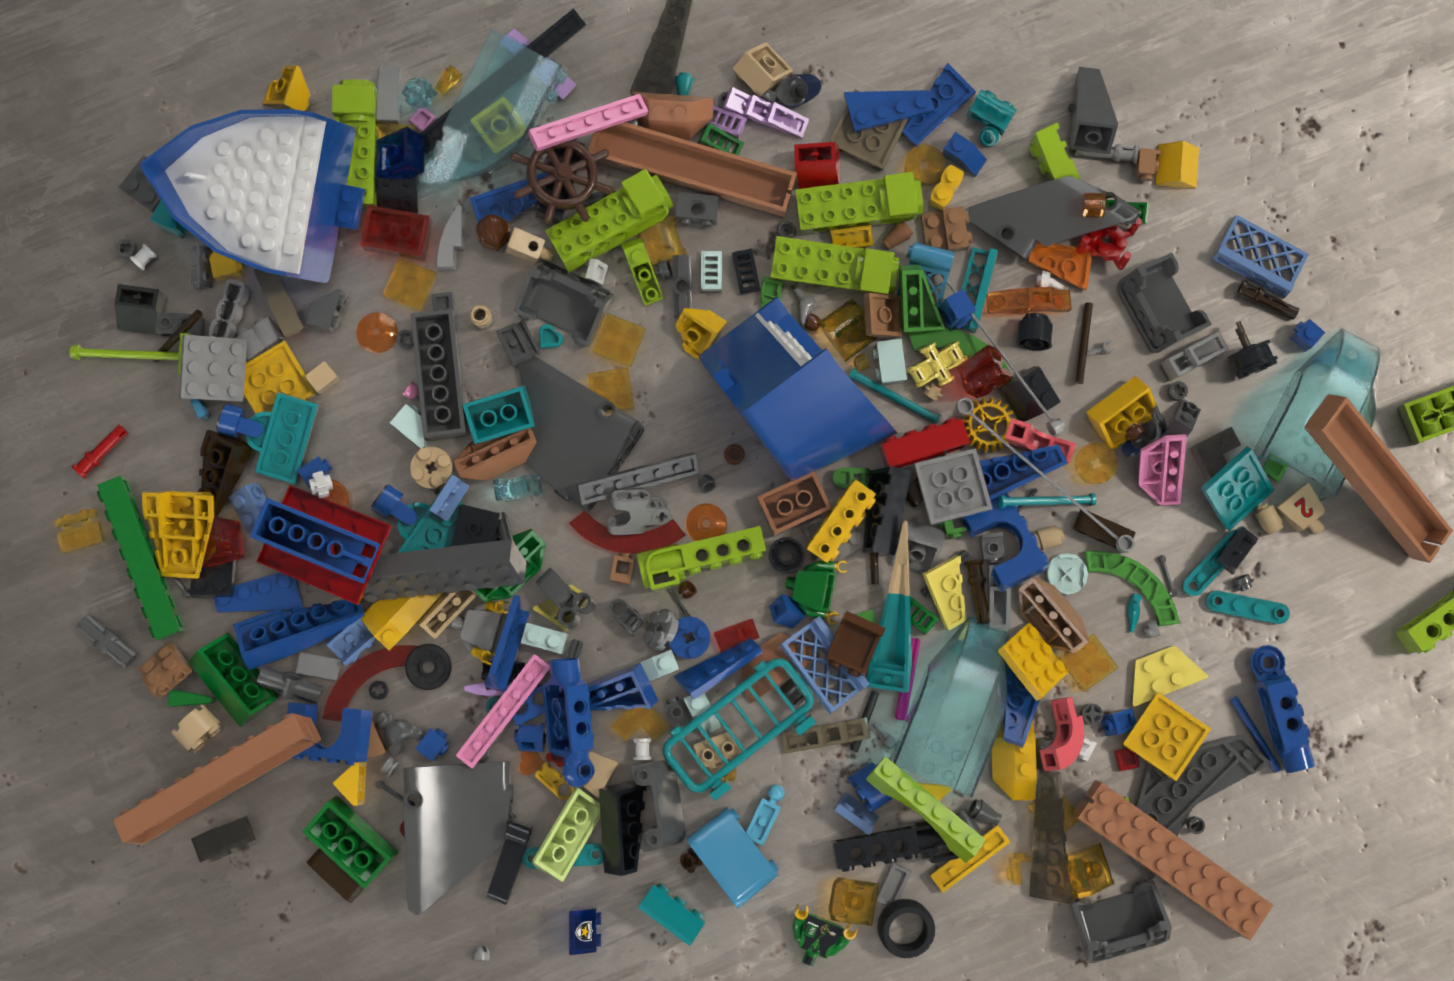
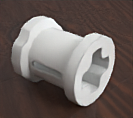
M145 243L135 256L130 257L143 271L153 258L158 257Z
M651 738L632 739V742L635 743V756L633 760H652V756L649 754Z

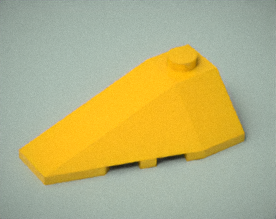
M443 593L420 595L413 598L402 597L395 600H378L364 613L365 616L361 620L373 636L390 651Z

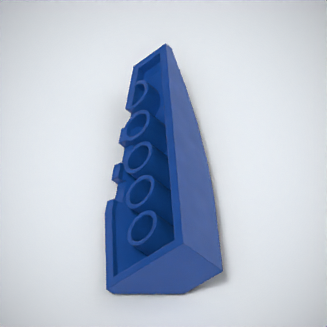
M1059 444L1032 451L1019 452L1045 475L1068 464ZM1015 453L982 461L979 460L990 501L1006 493L1009 494L1042 477Z
M344 599L332 601L331 604L327 605L317 603L307 608L297 606L287 611H281V609L272 610L233 625L241 657L247 668L251 670L305 650L340 632L365 615L361 602L357 605Z

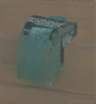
M540 474L493 480L496 501L512 502L543 495Z

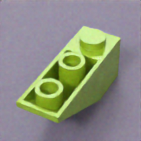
M638 237L622 243L623 252L644 305L646 306L664 299L641 238Z

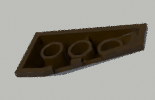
M206 430L200 449V456H203L202 469H199V476H202V481L198 492H210L213 495L214 523L245 470L252 447L239 438H232L212 430Z

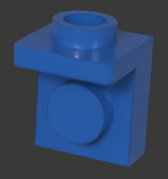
M1132 708L1103 715L1101 720L1106 736L1119 735L1131 731L1136 724Z

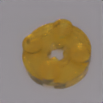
M924 143L914 147L907 154L904 165L905 173L913 172L914 179L919 178L921 186L934 185L940 180L945 170L946 161L940 150ZM921 161H923V162H925V161L929 162V165H928V166L930 167V169L924 168V169L922 170V169L920 168V167H921V163H920V162H921Z
M1096 442L1086 445L1078 452L1075 459V470L1085 482L1103 484L1115 475L1118 461L1111 447L1104 443ZM1099 458V463L1102 466L1095 469L1091 460Z

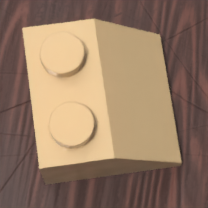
M767 42L746 51L733 67L738 77L744 80L752 92L760 98L767 90H774L783 79L793 73L790 66Z

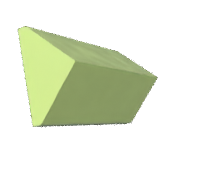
M575 788L532 860L534 866L563 882L601 818L600 803L579 788Z

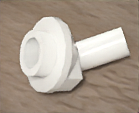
M1043 270L1042 274H1038L1036 286L1040 287V291H1048L1049 286L1058 292L1064 289V285L1050 278V272Z

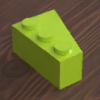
M1058 122L1036 132L1029 143V150L1031 155L1037 158L1041 174L1045 175L1048 181L1067 176L1081 180L1073 159L1069 158L1065 147H1067L1066 141H1061L1057 133V129L1060 128Z

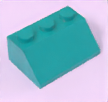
M525 385L462 404L475 444L535 426L532 406Z
M654 883L639 903L638 908L690 946L705 924L704 915L695 908L690 910L686 907L687 902L678 895L675 898L669 894L670 890L662 883H659V885Z

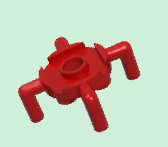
M1138 218L1132 227L1124 231L1118 225L1087 233L1079 242L1076 253L1090 252L1095 257L1104 258L1103 260L1105 261L1113 260L1119 270H1123L1132 256L1130 252H1124L1128 244L1126 238L1135 235L1142 220ZM1101 238L1109 240L1110 244L1103 243Z

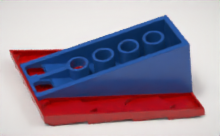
M289 485L282 503L266 498L250 537L264 543L256 562L359 605L368 582L373 575L376 563L381 556L385 542L390 535L392 525Z

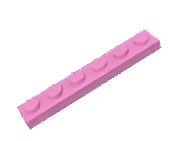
M637 94L529 129L528 135L536 151L645 116L649 111L641 95Z
M534 654L455 756L473 769L549 672L550 665Z

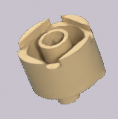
M421 448L412 458L410 465L411 476L424 489L430 491L443 489L451 475L455 476L453 460L440 448ZM435 464L437 471H432L431 473L428 469Z
M203 704L200 705V711L195 708L177 724L180 727L177 732L174 729L171 732L174 738L188 752L193 751L195 754L205 746L203 743L209 737L213 739L221 731V722Z

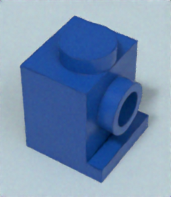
M318 456L297 471L310 488L308 480L313 479L312 473L323 471V475H328L333 468L327 459L323 460Z
M541 723L540 726L532 724L519 725V729H515L514 742H517L519 751L544 752L547 738L545 723Z

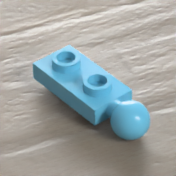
M775 784L769 788V799H761L746 830L751 840L762 846L781 809L780 806L776 805V802L782 800L785 795L782 786Z

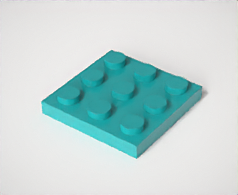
M1248 446L1201 487L1223 527L1228 531L1233 529L1275 491L1255 453Z

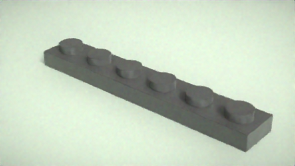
M691 452L576 483L579 503L585 505L611 498L612 492L617 490L644 489L699 474L696 453Z

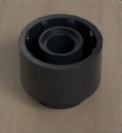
M1042 313L1026 314L1018 323L1016 344L1023 349L1032 351L1050 349L1053 343L1054 325L1049 317Z
M780 538L772 544L769 550V563L780 574L788 575L795 573L804 562V548L794 538ZM785 550L790 551L793 555L792 560L788 562L781 559V553Z

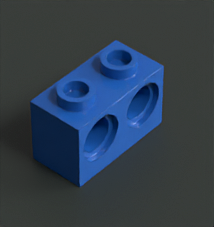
M964 289L947 297L938 307V311L949 330L954 327L958 330L967 325L968 321L972 319L971 315L976 311Z
M539 683L524 702L526 711L523 714L516 713L513 720L516 726L545 713L544 703L538 705L534 700L537 693H543L544 685L541 686Z

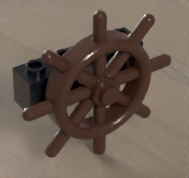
M576 138L539 151L535 149L530 158L512 153L510 155L512 161L527 166L526 181L528 184L516 190L514 197L519 199L532 193L537 199L534 210H537L535 217L542 219L546 224L560 223L565 210L576 208L583 222H588L589 215L583 203L590 197L593 190L606 194L613 193L611 186L597 182L596 162L608 157L609 151L603 149L591 155L585 148V144L578 142ZM545 153L550 159L548 164L538 161ZM586 167L588 178L577 175V171ZM536 169L549 175L537 181ZM573 183H577L586 187L578 195L573 187Z

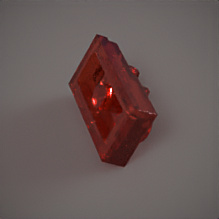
M753 618L714 632L720 652H724L750 638L753 640L760 638Z

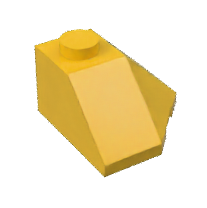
M297 65L285 66L281 71L283 75L277 81L273 80L269 84L263 105L275 109L305 111L309 105L310 92L301 68Z
M684 308L675 324L677 332L681 333L684 351L699 360L700 354L719 338L727 321L711 310Z

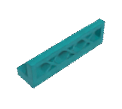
M972 247L961 290L964 289L966 294L972 292L975 297L973 306L976 311L973 314L980 322L998 250L990 248L989 251ZM975 254L987 256L985 264L977 267L973 261ZM977 272L981 280L979 284L972 287L968 278ZM972 317L969 325H965L960 329L975 333L979 325Z

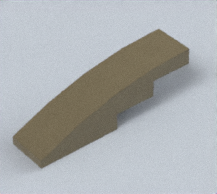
M259 269L253 270L284 337L288 338L305 329L280 275L267 273Z
M867 717L811 727L800 736L795 730L780 733L784 754L871 738Z

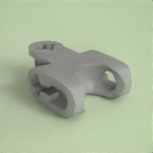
M641 489L617 490L611 494V503L615 509L625 511L608 518L607 530L613 535L642 534L645 532L647 525H665L671 520L672 514L667 508V501L663 497H651L648 491Z

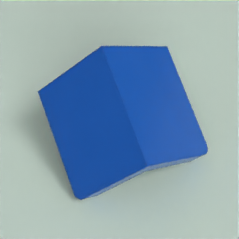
M781 594L769 606L774 623L789 628H794L806 617L805 613L798 606V602L784 594Z

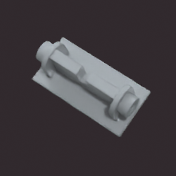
M197 244L190 251L191 266H197V269L191 270V284L196 289L202 288V286L212 288L213 275L209 259L212 249Z

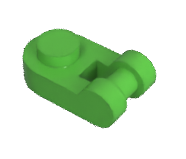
M839 468L833 474V483L840 489H846L854 479V475H859V482L868 488L870 468Z

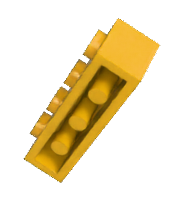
M853 479L805 548L826 563L829 560L834 561L840 552L837 550L840 544H845L851 537L850 530L854 525L857 527L863 520L864 516H862L864 510L866 508L870 509L875 503L876 499L874 496L876 493L856 479Z

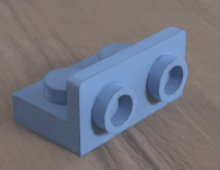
M452 474L429 511L448 521L469 489V485Z
M844 793L833 808L837 813L868 835L871 834L874 829L873 826L879 819L877 814L874 812L870 814L862 803L848 793Z

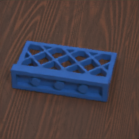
M513 596L485 687L503 692L507 690L521 646L525 626L530 617V612L522 609L520 596Z

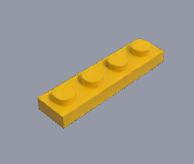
M998 825L982 835L986 839L985 843L968 862L965 863L960 858L949 860L930 874V877L942 893L1011 843Z

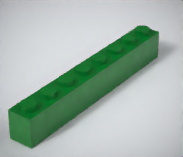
M120 475L97 484L99 489L97 496L101 503L104 502L106 508L104 510L105 517L108 522L112 523V535L115 541H118L120 544V556L123 560H126L128 565L126 572L136 586L134 593L137 599H140L143 607H141V611L145 619L148 618L150 623L148 627L150 635L158 641H163L185 632L166 580L161 575L153 546L127 478Z

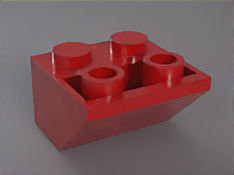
M836 142L794 144L795 170L799 189L840 184L839 146Z

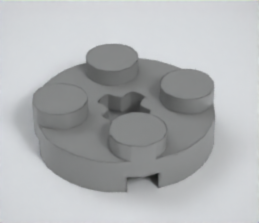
M662 609L659 612L654 611L650 616V624L643 636V641L650 648L657 651L664 650L666 647L663 645L667 641L672 642L676 635L679 624L678 620L675 619L677 614L669 609Z

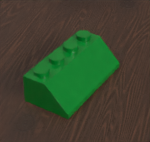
M229 633L197 650L188 661L189 665L239 727L256 718L280 698L275 690L257 685V679L260 674L257 668L251 670L247 668L241 657L239 645Z
M338 796L330 799L302 831L363 889L399 853Z

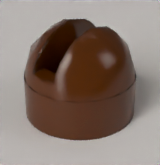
M810 313L804 328L816 331L821 326V320L817 315Z
M686 580L679 586L678 593H682V598L688 599L693 597L697 590L692 582Z

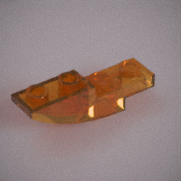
M1053 287L1008 289L989 292L986 295L988 314H1028L1029 312H1069L1072 310L1070 290H1054Z

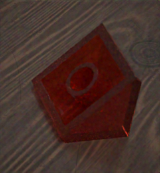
M214 516L202 564L203 568L245 558L239 521Z

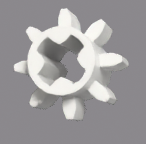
M323 471L312 473L313 479L308 480L312 495L318 494L319 498L329 496V490H333L330 475H323Z

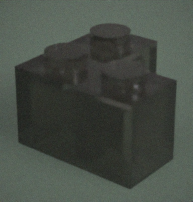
M1230 427L1189 449L1205 480L1209 481L1227 464L1223 454L1241 446V443L1233 428Z
M245 816L210 829L191 838L199 862L208 860L209 863H212L232 854V849L236 848L238 852L250 847L248 843L256 840L248 817Z

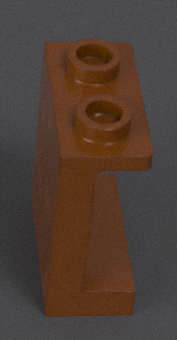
M846 611L843 614L825 660L829 661L828 665L836 669H840V667L847 669V673L854 677L865 676L880 637L883 636L886 628Z

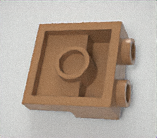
M963 206L921 214L925 245L953 252L968 250L969 244L972 243L971 231L966 229V224L969 223L968 211L963 210Z
M878 293L863 294L866 335L882 339L902 337L900 296Z
M171 641L138 668L150 692L160 699L193 671L177 646Z

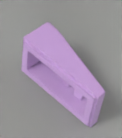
M713 105V111L717 114L714 121H709L708 123L740 139L747 124V118ZM720 116H724L721 124H717ZM729 118L731 119L729 126L726 127L725 124L727 119ZM735 121H736V122H738V125H737L736 129L734 130V129H732V127H733V125H734V123H735Z

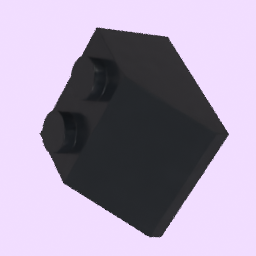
M1033 366L1020 374L1046 411L1061 402L1040 367ZM1018 377L999 388L1019 421L1026 422L1044 413Z

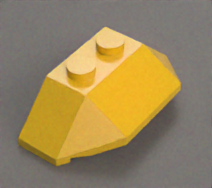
M1033 721L1023 748L1002 740L1003 723L991 736L992 780L1013 801L1034 800L1037 771Z

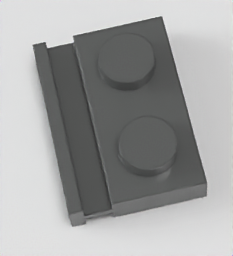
M524 319L518 324L513 323L496 331L513 366L531 359L533 355H540V350Z

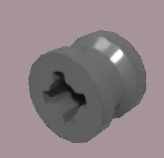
M1086 704L1080 709L1079 715L1083 716L1085 724L1095 725L1101 722L1103 710L1097 704Z

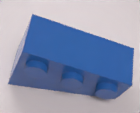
M641 663L587 683L590 693V710H613L614 708L651 709L658 701Z

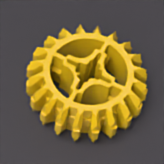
M985 397L981 398V405L977 400L973 401L975 408H973L972 413L975 414L977 412L978 418L983 422L984 420L987 423L996 421L990 427L995 433L998 434L997 424L1004 421V432L1001 438L1010 444L1005 439L1011 421L1009 416L1014 412L1012 410L1009 412L1005 411L1008 408V404L1000 407V399H998L996 404H993V397L989 398L988 403ZM984 409L993 410L999 415L991 417L987 412H984ZM971 415L963 416L967 418V420L963 419V422L966 425L965 429L968 433V438L971 439L968 446L976 443V451L983 446V453H987L988 447H990L991 453L996 452L995 446L999 450L1003 449L1002 442L986 428L981 429L983 427L981 424L974 430L972 429L973 417ZM985 433L993 441H984L976 435Z

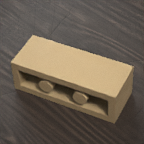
M469 590L443 593L417 623L436 639L477 594Z

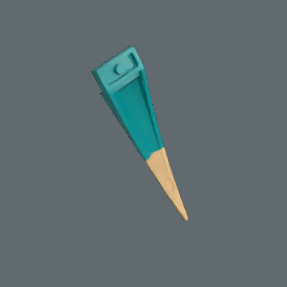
M904 521L902 524L893 572L880 621V626L886 629L883 636L880 637L869 663L867 681L869 682L867 687L904 693L909 692L912 670L907 521Z

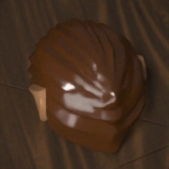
M489 214L477 223L475 234L477 241L483 247L498 251L508 242L510 228L506 219Z

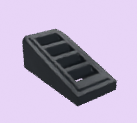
M752 248L732 252L740 295L761 291ZM749 257V260L738 262L740 258ZM751 265V268L749 269H739V267ZM753 274V277L741 278L742 275ZM753 281L755 285L743 287L744 283Z

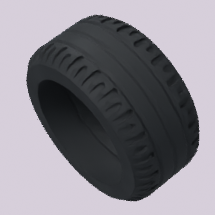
M900 899L893 901L883 909L878 919L877 931L882 944L891 954L900 958H913L926 952L935 937V924L931 914L921 903L912 899ZM903 913H915L923 921V929L920 936L908 944H899L892 941L889 936V929L893 920Z

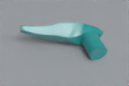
M1135 593L1132 594L1128 604L1129 632L1132 633L1139 620L1140 601L1142 600L1141 595Z

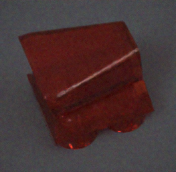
M987 345L957 366V370L962 378L963 388L967 394L975 398L984 397L997 387L1004 386L1013 379L1012 372L1002 366L1003 357L995 347Z

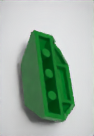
M532 529L512 536L515 545L526 560L524 584L473 590L484 602L511 598L541 569L546 543Z

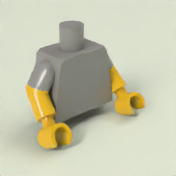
M489 601L477 604L472 610H467L466 617L457 616L451 622V627L462 630L460 638L463 639V646L472 656L488 665H492L489 662V657L495 655L493 650L503 615L508 614V611H504V605L510 604L507 601Z

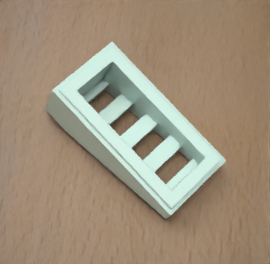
M701 251V292H722V251ZM705 257H718V261H705ZM705 265H718V268H705ZM705 273H718V276H705ZM705 280H718V284H705Z

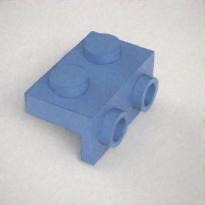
M258 483L245 485L229 497L247 533L252 532L266 500L263 490Z
M360 618L333 635L326 642V645L346 666L348 663L356 661L364 649H369L375 643L376 638Z

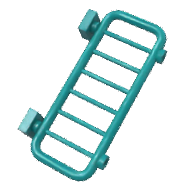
M775 658L768 663H765L764 660L754 667L755 673L686 726L681 728L678 725L669 732L671 737L663 745V756L690 791L699 793L711 787L710 796L716 801L732 788L727 779L723 782L721 781L725 775L794 722L797 724L794 729L799 736L816 724L811 714L808 717L805 715L813 706L814 696L787 660ZM775 667H782L804 695L806 701L799 709L796 710L768 674ZM763 676L767 678L793 712L780 723L751 687ZM746 689L751 692L776 725L763 736L735 701V698ZM729 702L735 706L759 738L747 749L744 748L718 714V711ZM715 715L742 751L730 762H728L701 726L703 722ZM698 728L725 764L713 775H711L684 739L685 736ZM677 742H682L708 776V779L701 784H695L671 754V748Z

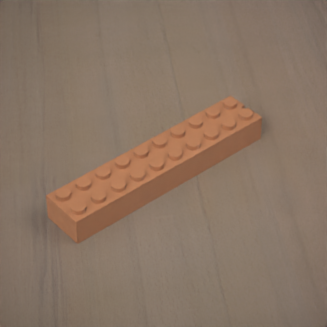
M627 122L594 132L588 148L591 155L603 149L609 151V156L598 161L599 163L636 174L647 169L651 177L657 175L660 181L703 194L719 196L720 199L784 218L797 177L796 172Z
M1328 394L1304 428L1410 558L1430 563L1440 550V547L1423 541L1443 545L1453 530L1351 401L1344 396Z
M290 713L284 716L278 724H271L263 729L264 732L248 737L244 744L229 748L227 754L212 758L209 761L210 764L195 768L191 771L192 774L186 778L181 777L173 782L174 785L169 788H162L156 791L155 796L139 801L137 803L138 806L122 811L119 814L120 816L113 820L122 843L144 845L320 742L322 739L312 718Z
M1095 780L1084 795L1086 798L1093 800V802L1081 800L1071 816L1238 935L1251 940L1274 905L1107 785Z

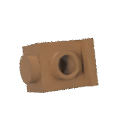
M1140 148L1137 163L1135 164L1134 177L1140 178L1141 181H1152L1153 175L1158 172L1159 161L1156 159L1160 156L1161 150Z
M620 553L619 556L614 555L610 581L631 585L636 561L632 559L631 554ZM621 565L627 566L626 572L620 571Z

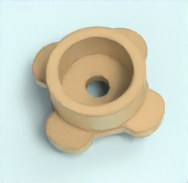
M934 383L930 385L925 384L923 392L925 395L938 401L939 397L943 396L942 389Z

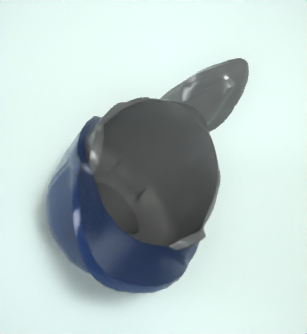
M796 74L783 79L775 91L767 90L762 97L770 102L779 100L788 106L797 107L815 98L819 94L822 84L815 75Z
M1155 406L1151 411L1152 420L1142 424V428L1145 430L1144 433L1134 442L1129 439L1122 445L1121 450L1125 457L1133 455L1140 457V449L1162 437V433L1166 429V421L1160 413L1158 406Z

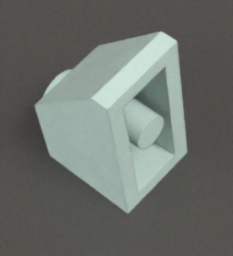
M405 404L390 423L419 448H426L427 440L423 436L421 410L415 405L409 407Z
M705 693L696 699H693L690 695L683 698L694 719L711 706ZM715 715L701 724L707 734L722 727Z

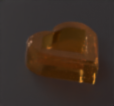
M522 751V762L519 765V770L524 775H531L542 767L545 762L537 752Z

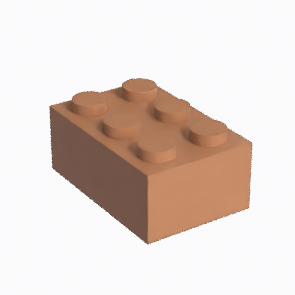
M815 471L757 496V501L774 537L832 510Z

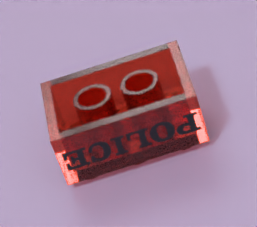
M368 205L360 245L364 251L425 261L433 221L429 215Z

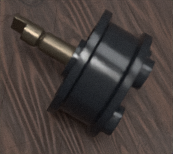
M1241 321L1236 322L1238 328L1235 331L1239 336L1238 338L1243 349L1227 357V361L1232 362L1236 371L1234 377H1238V380L1250 376V374L1259 373L1277 364L1276 360L1278 357L1273 356L1269 347L1270 339L1251 345Z

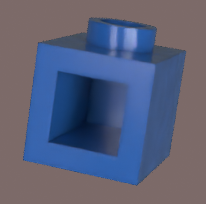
M1308 319L1304 323L1300 321L1294 327L1293 331L1295 333L1290 339L1306 352L1326 332L1311 319Z
M438 727L436 730L430 728L415 749L430 761H435L439 755L442 757L449 749L447 744L450 740L446 738L448 734Z

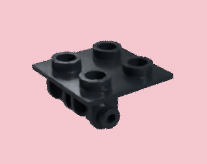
M375 172L377 213H418L417 185L419 184V177H417V172Z

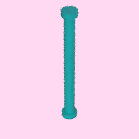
M853 368L849 375L851 380L854 379L928 419L932 424H937L941 416L937 413L936 415L860 374L856 368Z
M1089 493L1084 496H1071L1079 504L1095 506L1097 502L1095 493ZM1001 495L998 498L1000 508L1020 505L1074 504L1066 496L1006 497Z

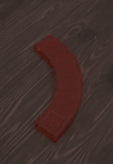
M585 510L569 523L586 540L603 549L617 553L637 554L672 545L686 536L674 519L659 528L642 534L631 535L611 534L606 526L597 522Z
M393 646L390 651L387 648H383L355 662L345 671L333 687L327 699L322 719L342 721L343 708H348L354 694L364 683L382 671L404 667L408 655L418 646Z

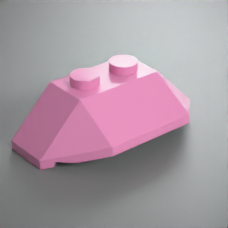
M1186 434L1163 436L1140 449L1138 485L1160 506L1181 504Z

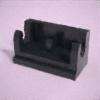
M1244 526L1238 527L1213 561L1233 575L1246 555L1257 543L1258 538Z

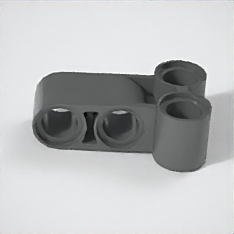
M549 568L535 581L540 589L560 609L557 615L558 621L568 629L578 627L581 621V613L590 614L595 610L596 603L591 596L584 592L576 594L552 568ZM588 599V605L585 608H581V601ZM572 613V614H573V619H572V621L569 622V623H566V622H565V617H566L568 614Z

